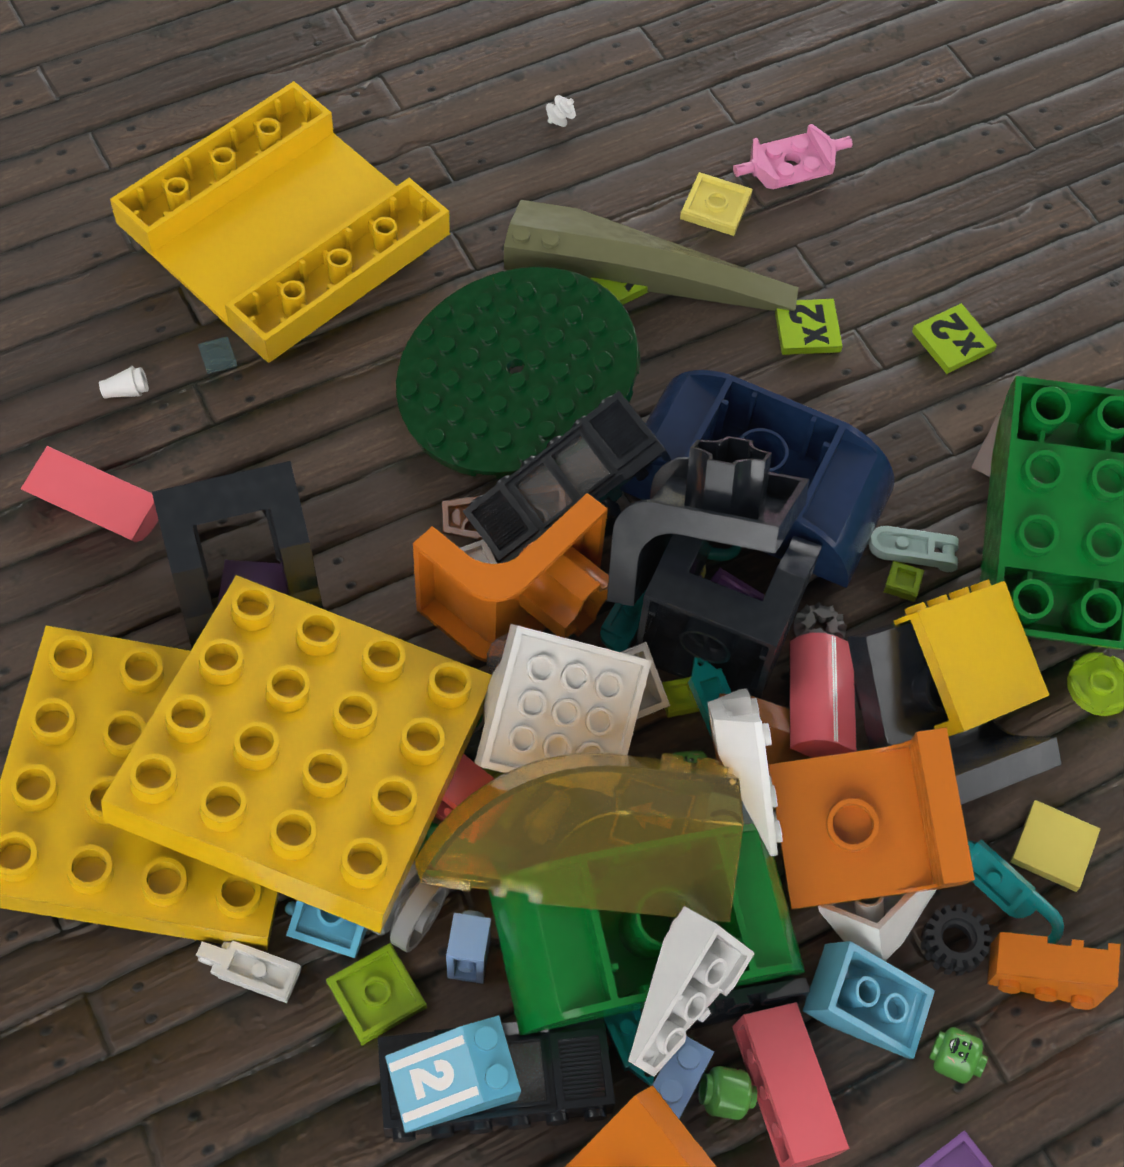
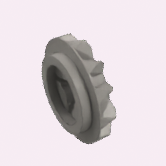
M820 602L813 606L806 604L803 610L796 615L794 620V633L796 637L813 632L827 633L842 639L845 638L847 625L843 621V614H838L834 610L833 605L826 607L822 606ZM816 620L819 623H828L825 631L821 628L812 629Z

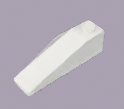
M936 890L818 906L822 916L844 942L852 941L886 961L903 944Z
M684 906L678 917L672 922L670 930L663 940L628 1061L655 1077L685 1043L686 1031L696 1020L703 1023L711 1014L707 1007L720 993L727 996L735 987L752 959L754 952L718 924Z

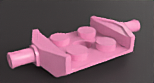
M813 124L808 125L807 133L760 144L758 138H754L750 161L734 165L733 171L736 177L752 173L754 177L757 176L762 184L769 189H777L831 175L835 168L836 152L852 148V139H850V136L836 140L831 139L830 136ZM786 161H794L798 165L793 166L792 164L787 163Z

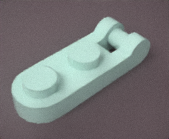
M880 526L873 531L868 543L871 553L880 559L938 567L939 570L944 572L957 570L958 558L955 556V552L958 550L959 539L953 535ZM939 548L942 553L934 552V549Z

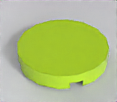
M1093 652L1080 657L1075 661L1067 676V688L1072 699L1083 710L1094 715L1110 716L1120 713L1124 710V662L1113 655L1109 657L1101 652Z

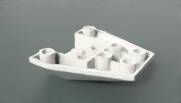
M747 688L740 689L708 702L712 737L718 755L770 856L778 855L777 843L783 842L780 821L777 820L776 811L773 810L774 807H778L777 795L769 775L765 746L772 745L770 728L768 723L762 724L757 698H750Z

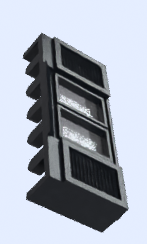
M618 391L613 396L602 400L599 406L587 416H583L575 421L572 429L563 436H557L549 441L546 449L537 456L534 455L527 458L521 464L520 469L511 476H504L487 493L475 498L463 510V513L500 563L508 562L517 558L530 543L536 541L586 493L600 503L607 497L612 501H616L623 494L620 487L634 477L638 481L644 480L649 475L646 468L661 457L666 462L671 460L656 436L620 391Z
M604 1017L521 1036L517 1021L501 1023L521 1089L518 1100L406 1134L385 1056L455 1028L378 1037L385 1138H393V1142L404 1143L414 1141L416 1135L431 1133L432 1138H448L454 1136V1131L470 1129L471 1134H485L492 1132L493 1126L508 1125L509 1130H522L531 1127V1122L546 1121L548 1126H558L569 1123V1118L584 1117V1121L587 1122L606 1119L607 1114L613 1113L615 1098Z

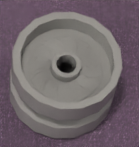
M414 861L381 934L373 930L371 931L377 935H384L390 931V941L393 945L405 952L412 951L424 938L438 916L449 891V882L435 873H429L422 878V866Z

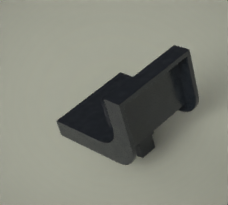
M730 436L716 441L697 439L690 447L689 457H678L669 460L656 472L651 485L650 500H640L628 505L617 517L613 528L607 601L629 606L635 605L648 588L673 534L776 553L806 505L809 479L769 472L772 453L755 448L753 446L754 441Z
M911 620L898 625L891 623L847 637L856 683H854L859 710H862L869 749L907 742L913 738L916 732L933 730L935 725L949 720ZM995 719L967 731L948 736L961 805L1062 765L1057 737L1015 735L1002 728Z

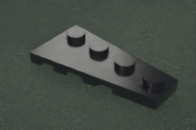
M787 976L777 979L771 984L750 985L741 989L731 990L727 996L720 993L707 1007L711 1014L702 1023L696 1020L687 1031L738 1019L744 1014L795 1002L797 1004L803 1003L810 993L806 978L794 979L793 976Z

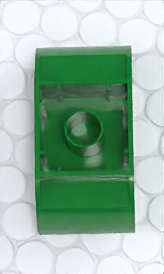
M1016 376L1006 395L992 454L980 582L989 579L991 585L1005 581L1027 637L1124 650V390Z
M754 824L722 826L571 855L519 870L494 881L488 886L520 1036L644 1009L663 940L669 932L672 922L678 917L684 906L718 924L754 952L752 959L733 989L773 981L787 976H796L805 972L775 857L770 856Z

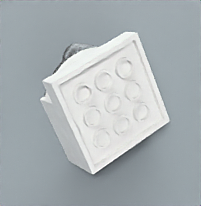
M511 624L509 633L499 636L491 644L487 652V666L492 677L483 705L485 724L475 764L482 768L616 799L652 661Z

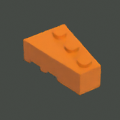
M1000 932L991 943L987 984L998 986V990L1004 993L1017 994L1025 992L1034 994V997L1041 1001L1053 1002L1061 1000L1070 1002L1074 1008L1090 1010L1096 1008L1118 987L1121 944L1108 943V950L1085 948L1084 940L1072 939L1071 946L1048 943V937Z

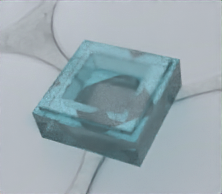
M228 336L198 344L207 374L237 366Z

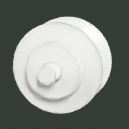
M557 95L554 98L555 105L551 103L546 105L548 122L565 127L567 125L566 117L574 119L576 116L573 106L574 100Z

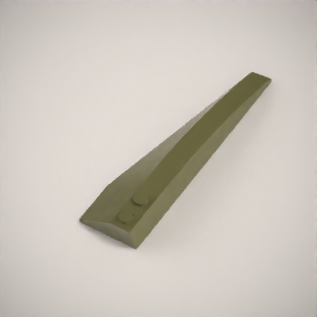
M520 200L509 224L504 244L505 270L527 267L557 268L575 272L590 279L598 278L648 286V292L776 311L777 308L791 311L796 309L799 287L578 208Z

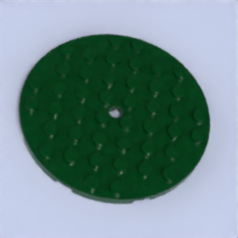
M527 267L501 271L471 282L455 291L434 307L414 330L406 344L398 366L396 378L398 408L410 434L416 440L419 447L431 458L463 474L476 476V474L495 475L497 479H501L507 475L511 476L519 470L521 464L530 456H537L545 450L547 444L553 438L563 436L571 430L575 421L591 413L605 398L613 396L620 391L629 403L634 393L633 386L636 376L640 370L639 343L628 312L609 290L596 281L575 272L549 267ZM524 365L521 372L510 373V367L514 368ZM581 440L555 460L558 466L567 463L566 458L576 454L583 448L588 450L590 447L584 440ZM546 467L541 472L548 471V468Z

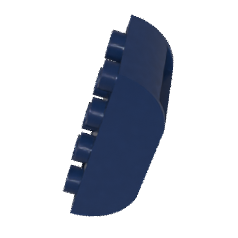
M693 370L674 377L667 384L645 423L666 449L671 460L678 457H689L690 447L697 439L716 441L730 436L754 441L753 446L755 448L771 452L769 472L809 479L806 505L776 553L762 552L782 560L794 535L822 545L812 574L847 588L894 488V473L883 451L868 436L852 425L733 375L711 370ZM661 457L646 468L649 475L644 480L638 481L634 477L620 487V490L641 500H650L653 478L666 461H663Z

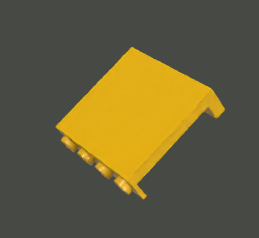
M989 579L970 586L971 593L968 587L949 593L950 600H948L946 594L927 601L928 608H926L924 602L904 609L906 616L893 620L895 625L911 620L949 719L935 725L934 728L947 727L948 736L967 731L1049 696L1005 581L991 585Z

